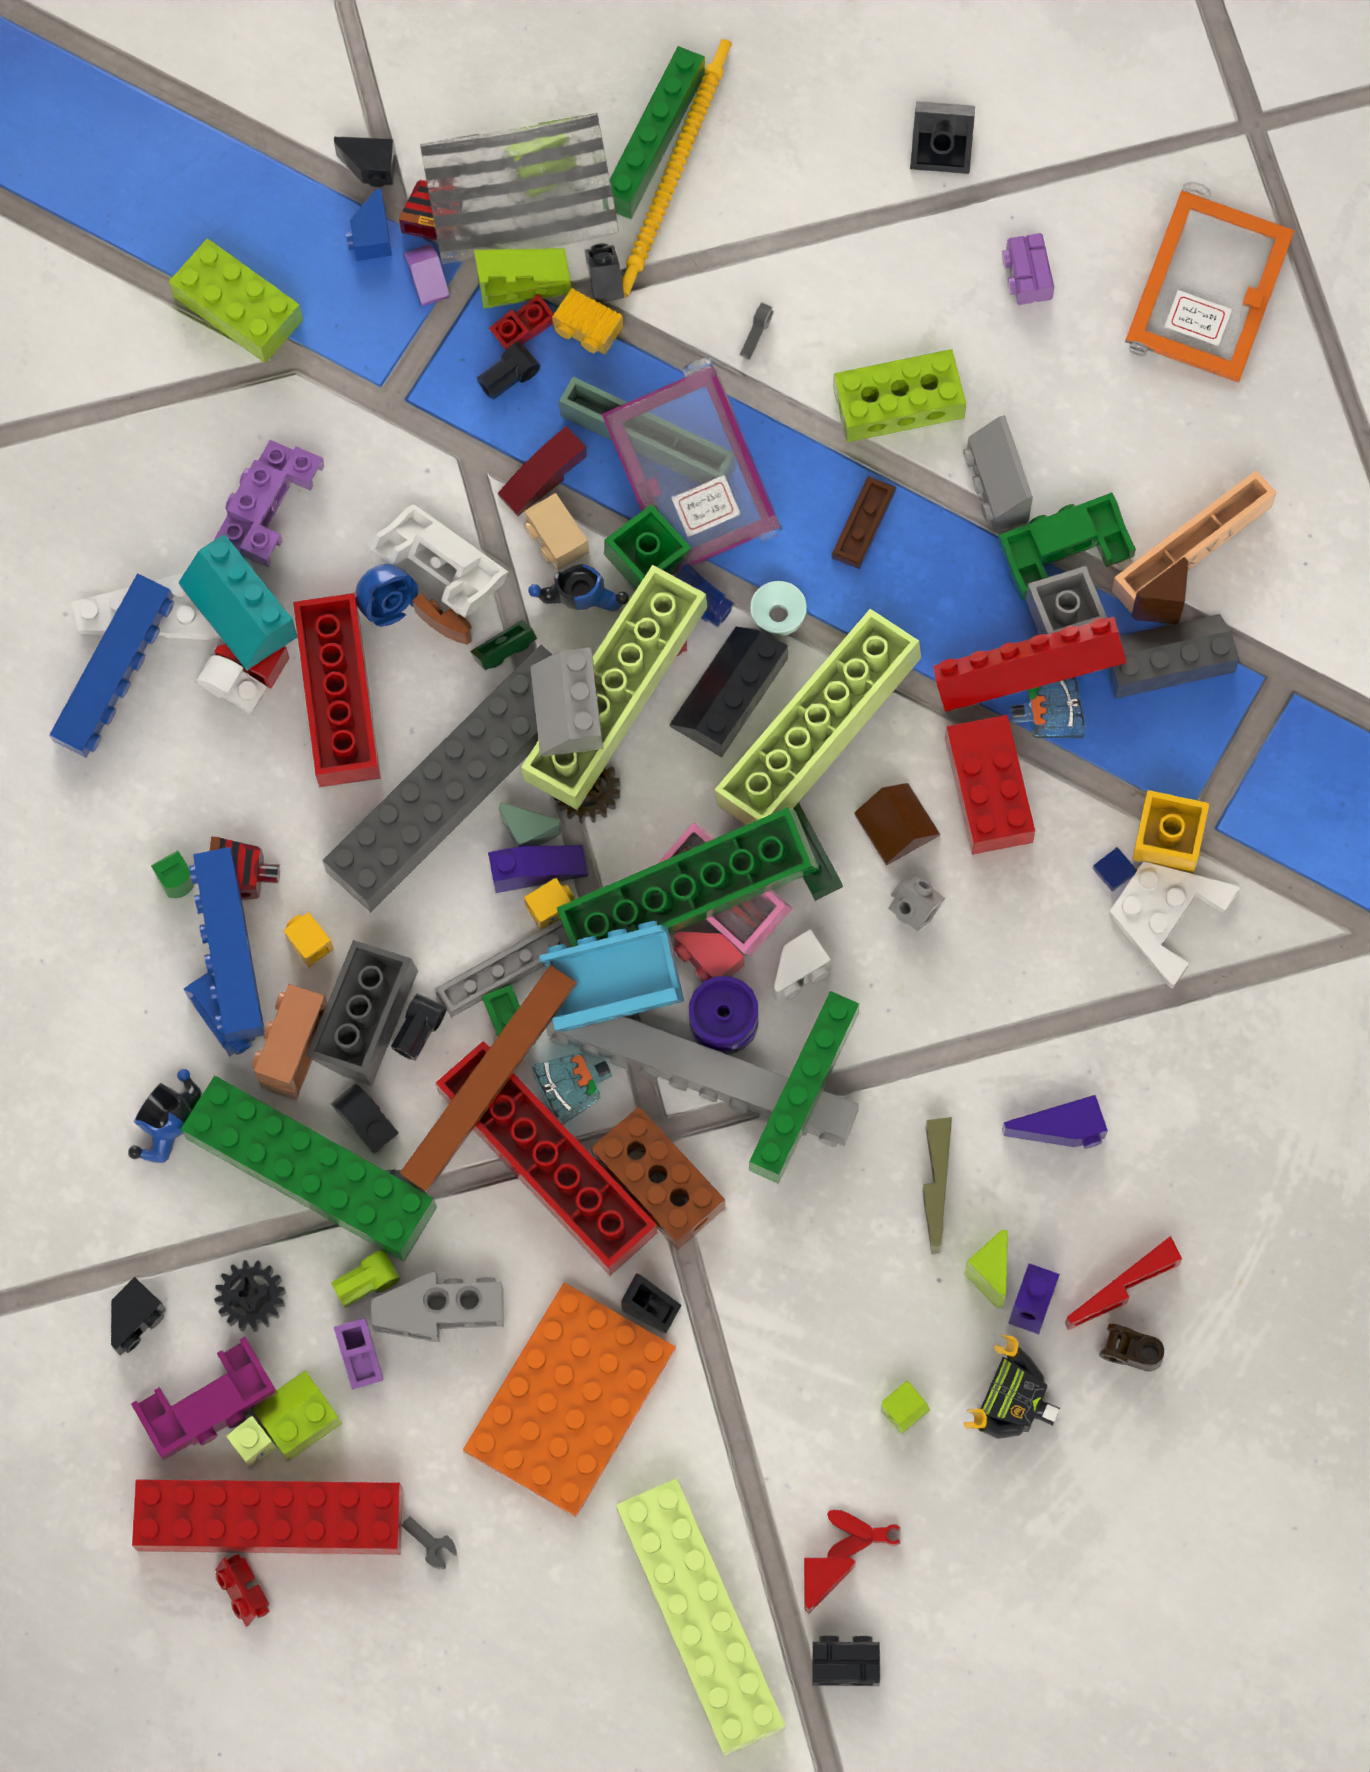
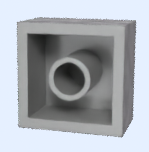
M1087 566L1029 583L1027 586L1025 600L1039 634L1048 635L1059 632L1068 626L1077 627L1091 623L1098 618H1107Z

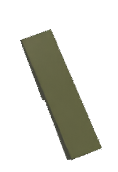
M952 1117L926 1120L925 1130L934 1183L923 1184L922 1195L931 1254L940 1253Z

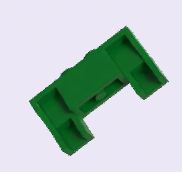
M1112 492L1077 506L1074 504L1066 505L1058 513L1048 517L1046 515L1037 516L1029 524L1000 534L998 537V544L1010 568L1009 574L1021 600L1026 596L1029 583L1048 578L1044 568L1048 564L1097 547L1105 566L1109 567L1134 557L1136 551Z

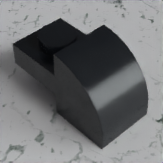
M356 1083L331 1103V1106L346 1124L355 1131L374 1154L399 1133L380 1111V1107Z

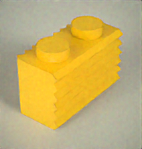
M574 288L570 289L552 316L553 327L557 334L565 339L572 337L580 341L582 347L591 353L598 351L606 355L623 329V316L620 313L612 311L590 297H586Z

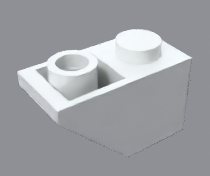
M811 929L783 946L774 984V998L776 1001L783 997L787 1000L796 996L802 990L801 987L810 981L817 983L829 974L828 970L831 969V959Z

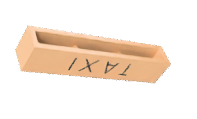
M1256 470L1114 577L1112 592L1132 614L1138 591L1183 557L1188 560V570H1190L1273 506L1277 492Z

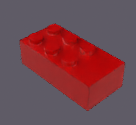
M1008 715L946 726L945 742L971 854L974 855L1033 843L1035 827Z

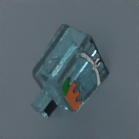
M1076 677L1029 689L1026 691V703L1010 705L1012 723L1030 721L1033 737H1084L1086 726Z
M581 1053L531 1066L533 1076L550 1112L562 1125L598 1102L601 1097L596 1084L612 1077L605 1059L587 1066Z

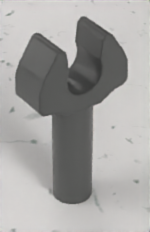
M761 302L753 317V326L739 354L740 356L751 359L763 330L767 329L774 313L773 307Z
M411 1516L401 1525L427 1549L425 1560L431 1567L446 1569L442 1560L436 1556L437 1551L441 1548L447 1549L454 1556L458 1555L456 1546L449 1536L445 1535L443 1538H434Z

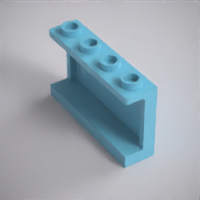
M650 921L639 924V930L627 933L626 929L614 930L607 933L608 938L596 941L595 936L577 940L578 946L566 948L565 944L555 945L547 948V954L539 955L540 962L545 964L546 970L552 965L577 982V986L557 1012L556 1017L552 1018L555 1031L565 1032L684 1002L668 927L657 925V921Z

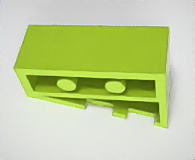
M565 248L474 250L484 309L527 302L537 294L542 299L567 295L571 289Z

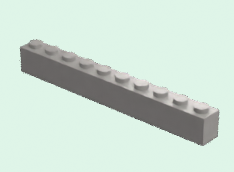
M627 1017L565 1032L555 1031L552 1020L546 1028L547 1036H550V1040L558 1045L567 1047L571 1044L580 1047V1051L585 1055L597 1058L598 1055L610 1059L609 1062L623 1069H627L628 1066L640 1070L639 1073L649 1079L657 1080L658 1077L670 1081L669 1085L682 1091H687V1088L699 1092L700 1097L711 1102H717V1099L729 1103V1107L735 1111L747 1113L748 1110L759 1114V1118L767 1123L789 1078ZM823 1090L802 1135L806 1136L807 1133L819 1137L820 1142L832 1147H836L837 1144L845 1146L858 1113L859 1103Z

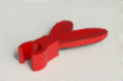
M830 1510L827 1513L828 1519L834 1526L851 1535L834 1544L828 1551V1558L850 1557L873 1542L887 1543L890 1546L901 1544L898 1539L891 1541L887 1538L889 1531L897 1530L899 1532L901 1530L898 1525L892 1524L887 1527L872 1528L864 1521L845 1511Z

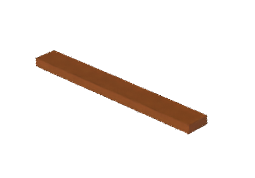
M552 965L547 968L400 1171L401 1176L426 1193L430 1190L552 1021V1018L555 1017L577 986L576 981Z

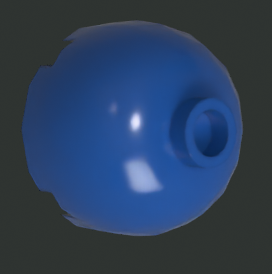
M380 564L369 569L361 577L356 587L355 596L361 613L376 626L384 627L392 625L406 616L402 611L409 604L413 607L412 600L418 596L419 591L417 583L401 567L391 564Z

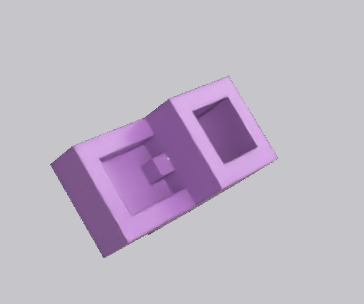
M366 1318L335 1326L334 1331L352 1390L383 1381L384 1378Z

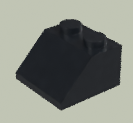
M916 101L910 169L969 174L975 106Z

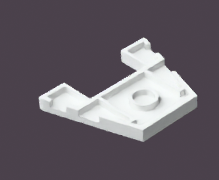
M1143 861L1111 908L1109 916L1134 945H1137L1146 956L1149 964L1154 969L1156 968L1165 979L1164 982L1173 989L1188 968L1189 963L1162 945L1195 897L1224 914L1240 888L1233 884Z

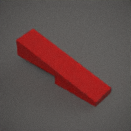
M1168 1237L1067 1316L1065 1321L1067 1329L1071 1330L1126 1305L1129 1300L1127 1289L1178 1267L1182 1257L1172 1237Z

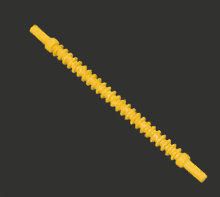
M726 39L721 40L712 63H709L705 69V76L702 77L703 83L699 84L700 90L696 92L697 97L693 99L694 104L690 106L691 111L687 113L688 118L684 120L685 125L681 128L682 133L678 135L680 140L675 142L677 147L672 149L674 154L670 155L671 161L667 162L668 168L664 170L665 176L661 177L662 183L658 184L659 190L655 191L656 197L652 199L653 204L649 206L650 212L646 213L647 219L643 220L644 226L640 228L641 233L637 235L638 241L634 242L635 248L631 250L632 255H629L627 258V270L622 279L624 297L629 296L638 272H642L644 269L645 260L648 258L647 252L651 251L650 245L654 244L653 238L657 236L656 231L660 229L659 223L663 222L662 216L666 215L665 209L669 207L668 202L672 200L671 194L675 193L673 187L678 186L677 180L681 178L680 173L684 171L683 166L687 164L686 159L690 157L689 151L693 149L691 144L696 142L694 137L699 135L697 130L702 128L701 123L704 122L707 108L710 107V101L713 100L712 94L716 93L715 87L719 86V80L722 79L724 74L723 65L732 46V43Z

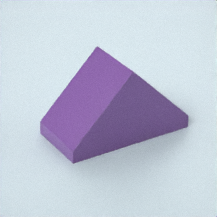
M432 244L403 253L421 306L450 298L440 260Z

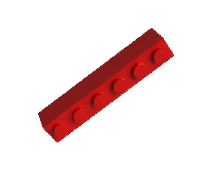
M1114 616L1098 618L1091 623L1077 627L1068 626L1059 632L1048 635L1039 634L1022 642L1006 643L1000 648L989 651H976L970 656L963 658L947 659L940 664L933 665L942 704L945 712L1127 662Z

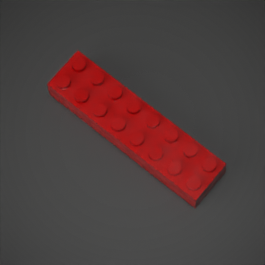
M484 1041L435 1083L438 1093L448 1104H450L490 1049ZM513 1073L473 1130L605 1272L611 1276L658 1234L657 1224Z
M136 1479L132 1546L138 1552L401 1555L403 1488L400 1482Z

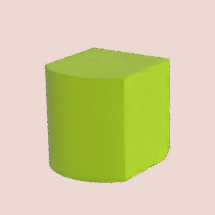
M908 1380L882 1401L881 1412L901 1434L930 1411L926 1401Z

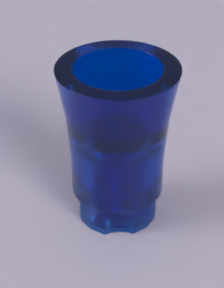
M686 563L675 577L706 594L707 609L701 619L705 622L709 621L712 625L719 628L731 613L735 603L726 598V594L702 577L689 563Z

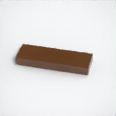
M867 477L832 552L833 559L858 569L861 568L893 499L896 487L872 477Z

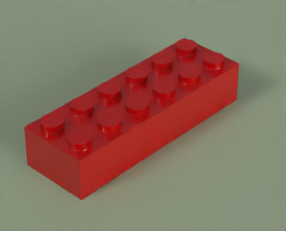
M355 593L293 602L315 775L319 788L381 779L359 610Z

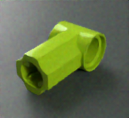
M380 1250L362 1260L359 1267L330 1283L342 1305L346 1308L374 1291L379 1293L389 1289L398 1283L401 1278L386 1251Z

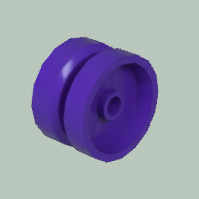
M716 976L704 981L694 990L689 1002L690 1030L695 1041L700 1045L727 1055L745 1049L753 1041L758 1030V1001L753 990L745 982L731 976Z

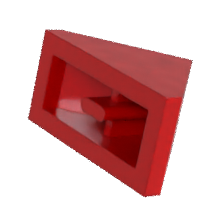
M851 1557L804 1558V1610L808 1614L855 1568L856 1562Z

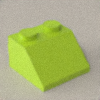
M303 1371L276 1390L277 1394L251 1408L288 1462L342 1424L338 1415L306 1371Z

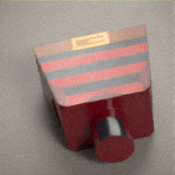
M453 178L433 180V182L417 181L399 217L401 233L436 241L458 237L459 226L435 228L433 216L460 214L461 201L431 205L429 198L430 192L458 190L457 187L451 186Z
M211 836L210 851L231 847L235 858L242 900L259 898L261 882L279 883L280 865L263 864L264 855L260 847Z

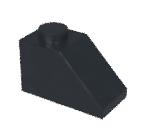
M334 136L336 156L363 184H369L374 187L393 185L396 157L393 139Z

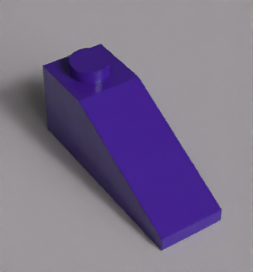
M583 845L523 846L488 852L496 893L543 885L555 878L558 881H565L588 876Z
M1096 1095L1003 1122L1002 1133L1006 1137L1068 1147L1083 1145L1085 1149L1100 1145L1108 1132Z

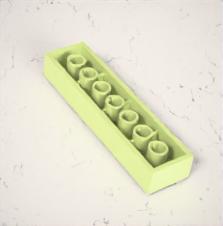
M654 565L651 566L593 656L603 749L540 757L538 740L521 767L523 778L526 782L578 810L706 611L707 600L705 593Z
M869 609L714 789L718 806L745 825L789 807L793 809L920 661L919 640Z
M677 1478L616 1504L617 1512L723 1756L785 1729V1723Z

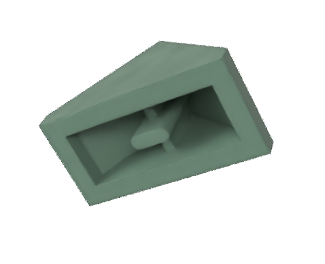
M500 803V818L516 847L540 846L561 834L560 819Z

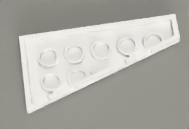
M243 557L254 570L252 560ZM184 573L154 580L169 588L173 594L172 600L175 601L167 618L163 616L158 625L160 628L158 635L165 636V638L214 640V638H220L179 586L178 582ZM129 587L71 602L79 633L85 635H104Z

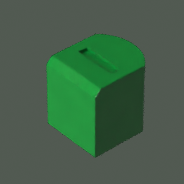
M178 850L151 865L155 876L169 898H181L193 889L195 884L192 883L190 869Z

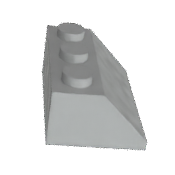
M1005 415L969 436L967 449L963 450L967 466L973 467L975 476L972 477L974 489L977 494H982L984 503L981 505L986 522L991 521L993 530L1029 521L1033 498Z
M591 647L559 651L530 666L540 757L603 749Z

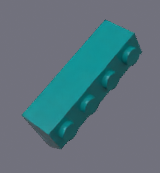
M225 534L197 552L179 580V586L246 671L298 637L291 616Z

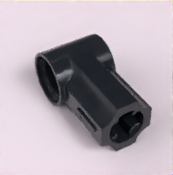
M517 342L503 353L499 362L478 376L477 382L484 393L494 400L518 381L524 383L530 380L539 371L541 365L521 342Z
M417 993L408 1006L405 1014L406 1020L391 1045L392 1050L409 1060L416 1061L431 1032H435L439 1028L446 1014L447 1007Z

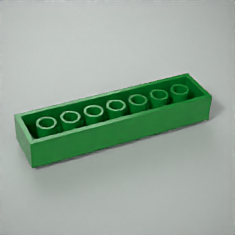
M787 807L557 907V911L572 947L578 946L577 940L595 936L596 941L608 938L607 933L614 930L626 929L627 933L639 930V924L650 921H657V925L668 927V932L671 934L819 870L796 811Z
M215 1075L180 1129L185 1138L376 1247L385 1250L403 1262L408 1257L437 1209L433 1197Z

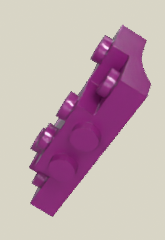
M245 1336L239 1339L240 1344L226 1352L221 1350L217 1353L228 1373L176 1404L170 1405L160 1387L154 1390L155 1394L140 1403L137 1401L131 1403L163 1461L191 1444L195 1446L200 1443L202 1446L213 1441L218 1436L216 1432L227 1426L231 1429L240 1425L246 1420L245 1415L250 1413L251 1408L278 1393Z

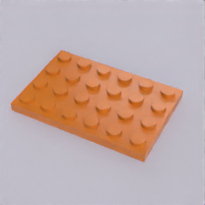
M563 1283L463 1448V1452L572 1516L577 1517L675 1352L676 1346L568 1284Z

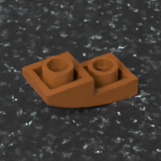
M422 593L412 600L415 612L434 630L449 639L465 645L472 642L470 635L472 627L462 615L459 614L457 616L451 608L443 613L434 599L428 601Z

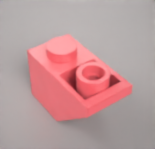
M678 931L674 935L675 947L673 949L683 962L686 963L689 960L696 968L694 972L702 983L716 976L732 977L744 966V956L723 934Z

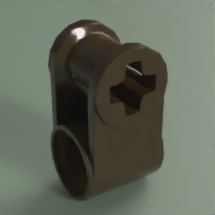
M1108 1324V1338L1104 1349L1100 1350L1099 1353L1102 1359L1148 1372L1154 1371L1161 1366L1165 1349L1163 1343L1158 1338L1136 1332L1122 1325ZM1120 1339L1118 1349H1115L1117 1340ZM1151 1347L1157 1351L1158 1357L1155 1360L1148 1361L1143 1359L1140 1351L1143 1348Z

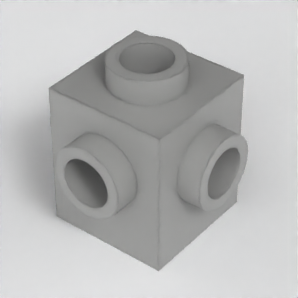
M914 876L906 883L901 881L891 893L894 899L888 909L896 914V917L901 922L909 924L916 931H919L931 922L945 897L935 891L928 881Z

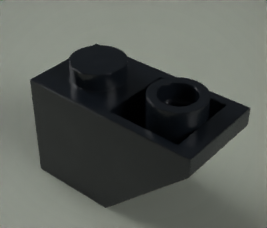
M606 243L592 245L591 249L584 250L594 300L596 302L624 298L620 264L614 245L608 246Z
M136 1277L111 1300V1346L120 1356L125 1351L129 1353L134 1350L141 1341L140 1336L148 1328H155L163 1320V1313L166 1310L163 1303Z

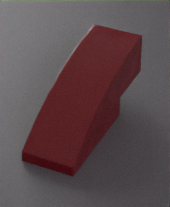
M567 426L564 427L521 466L498 492V496L518 517L563 482L564 475L587 457L586 446Z

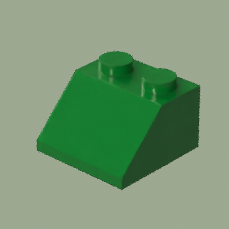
M652 504L604 539V555L635 590L652 565L672 574L691 551L688 543Z

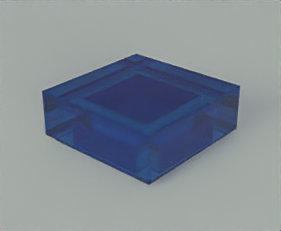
M1118 847L1094 864L1092 868L1112 892L1132 878L1137 872L1134 865Z

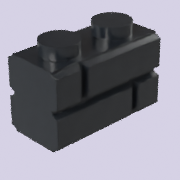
M819 1636V1642L812 1643V1686H879L880 1642H873V1637L854 1636L852 1637L853 1642H839V1636Z

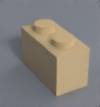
M557 493L525 510L526 523L523 524L524 528L532 540L537 538L542 546L539 550L548 564L552 562L556 569L560 570L589 553L588 540Z

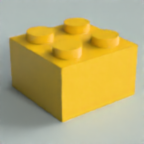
M1147 790L1132 860L1138 862L1146 861L1194 874L1210 803Z

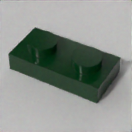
M521 620L470 652L475 662L486 671L489 668L498 667L510 655L526 650L530 643L537 640L533 629Z

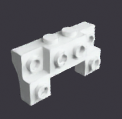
M414 504L404 509L389 526L376 533L370 546L371 551L389 564L396 565L408 557L447 585L441 601L464 618L482 607L485 598L503 586L508 571Z

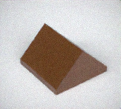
M1185 557L1136 593L1131 614L1135 620L1167 624L1179 623L1186 594L1188 560Z
M908 783L882 787L854 812L856 819L886 866L940 836L936 826Z

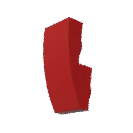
M537 294L517 312L510 310L489 329L505 350H507L517 342L526 343L551 326L554 313L541 296Z

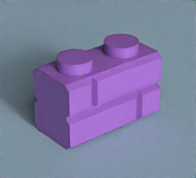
M1038 233L1027 235L1026 237L1009 238L1006 250L1002 251L1004 268H1010L1011 277H1008L1010 295H1016L1017 304L1019 305L1030 304L1034 301L1051 300L1054 294V283L1043 234Z

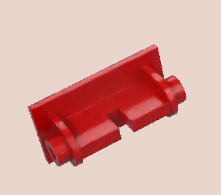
M239 1554L230 1557L228 1560L226 1557L223 1558L215 1569L216 1580L221 1589L226 1590L231 1598V1606L235 1616L238 1619H242L247 1627L256 1615L258 1618L267 1615L270 1612L268 1609L270 1604L259 1584L249 1589L247 1588L246 1584L254 1581L255 1576L245 1558H241Z

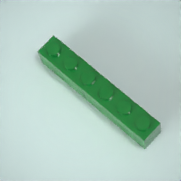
M677 46L606 185L611 186L612 197L604 199V209H615V213L632 219L702 81V77L705 75V56Z
M832 991L829 992L750 1158L749 1171L779 1184L859 1015V1003Z

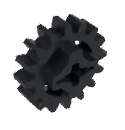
M243 1260L242 1269L238 1270L233 1264L231 1265L233 1273L230 1276L224 1273L221 1274L225 1283L224 1285H216L215 1289L222 1296H218L214 1300L217 1305H224L218 1312L221 1317L229 1315L227 1319L228 1325L233 1326L236 1322H239L240 1331H244L247 1325H251L253 1331L256 1332L258 1331V1323L262 1322L268 1328L270 1326L268 1320L270 1316L277 1319L280 1317L276 1307H285L284 1300L279 1298V1296L286 1294V1290L284 1287H277L282 1282L280 1275L271 1277L274 1270L270 1265L262 1270L260 1261L257 1260L254 1267H250L247 1260ZM254 1276L263 1278L265 1281L269 1283V1285L267 1286L266 1284H258L255 1281ZM241 1279V1282L238 1284V1286L235 1289H232L233 1285ZM249 1284L256 1294L253 1295V1301H251L252 1308L245 1298L248 1296ZM267 1302H270L266 1309L260 1313V1309L263 1307V1305ZM231 1306L243 1308L246 1316L238 1314Z

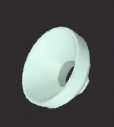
M773 581L762 585L753 595L750 606L751 616L755 625L771 636H785L796 631L803 623L807 609L803 593L796 586L785 581ZM777 607L783 608L788 614L787 618L782 622L773 621L769 616L772 609Z

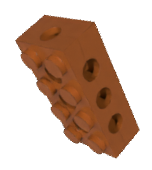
M639 1106L591 1147V1154L595 1160L657 1224V1229L677 1250L726 1208L724 1197ZM635 1150L645 1153L638 1160L629 1157V1154ZM657 1173L667 1177L661 1183H654L650 1180ZM676 1197H684L688 1200L684 1206L680 1207L671 1203Z

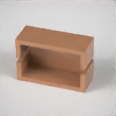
M288 984L286 992H280L275 1005V1010H278L274 1022H268L264 1032L266 1042L262 1051L257 1050L252 1062V1068H254V1073L261 1088L295 1100L298 1099L313 1061L306 1054L327 1005L324 995L292 984Z

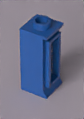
M207 972L186 986L184 991L221 1046L226 1050L228 1056L230 1057L234 1053L239 1055L251 1047V1042L255 1040V1037L228 1043L224 1033L218 1034L215 1015L220 1014L219 1003L213 1004L210 992V985L215 984L212 973L208 974Z

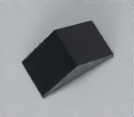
M637 1273L621 1300L623 1312L664 1333L668 1332L682 1306Z

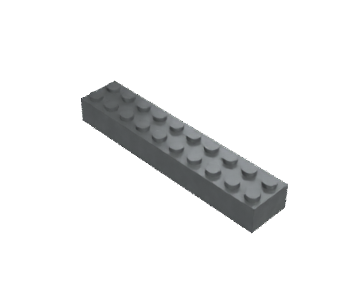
M543 645L534 650L322 860L326 873L370 913L535 747L538 742V731L530 666L553 655Z

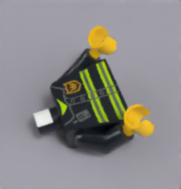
M1002 1334L1001 1336L1007 1341V1346L1004 1349L1002 1346L995 1345L994 1350L999 1354L1007 1355V1358L1002 1357L981 1408L967 1409L968 1413L973 1414L974 1422H964V1427L966 1429H978L996 1439L1029 1432L1034 1418L1053 1426L1060 1408L1042 1400L1048 1387L1044 1383V1375L1032 1358L1018 1346V1341L1015 1337Z

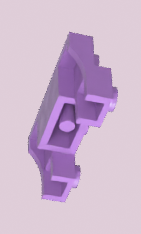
M269 440L259 460L254 459L251 467L245 468L237 492L229 496L225 506L228 515L214 540L225 534L243 557L269 567L271 564V553L275 546H280L283 541L281 534L267 527L290 488L289 482L311 491L313 487L312 479L317 470L322 471L324 468L323 458L297 446L293 450Z

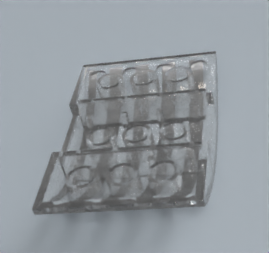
M598 113L538 123V125L483 135L474 134L420 144L442 264L475 260L474 250L546 249L619 233Z

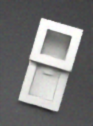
M212 655L195 680L196 684L219 699L225 698L248 714L252 712L267 686L242 671V666L218 655Z

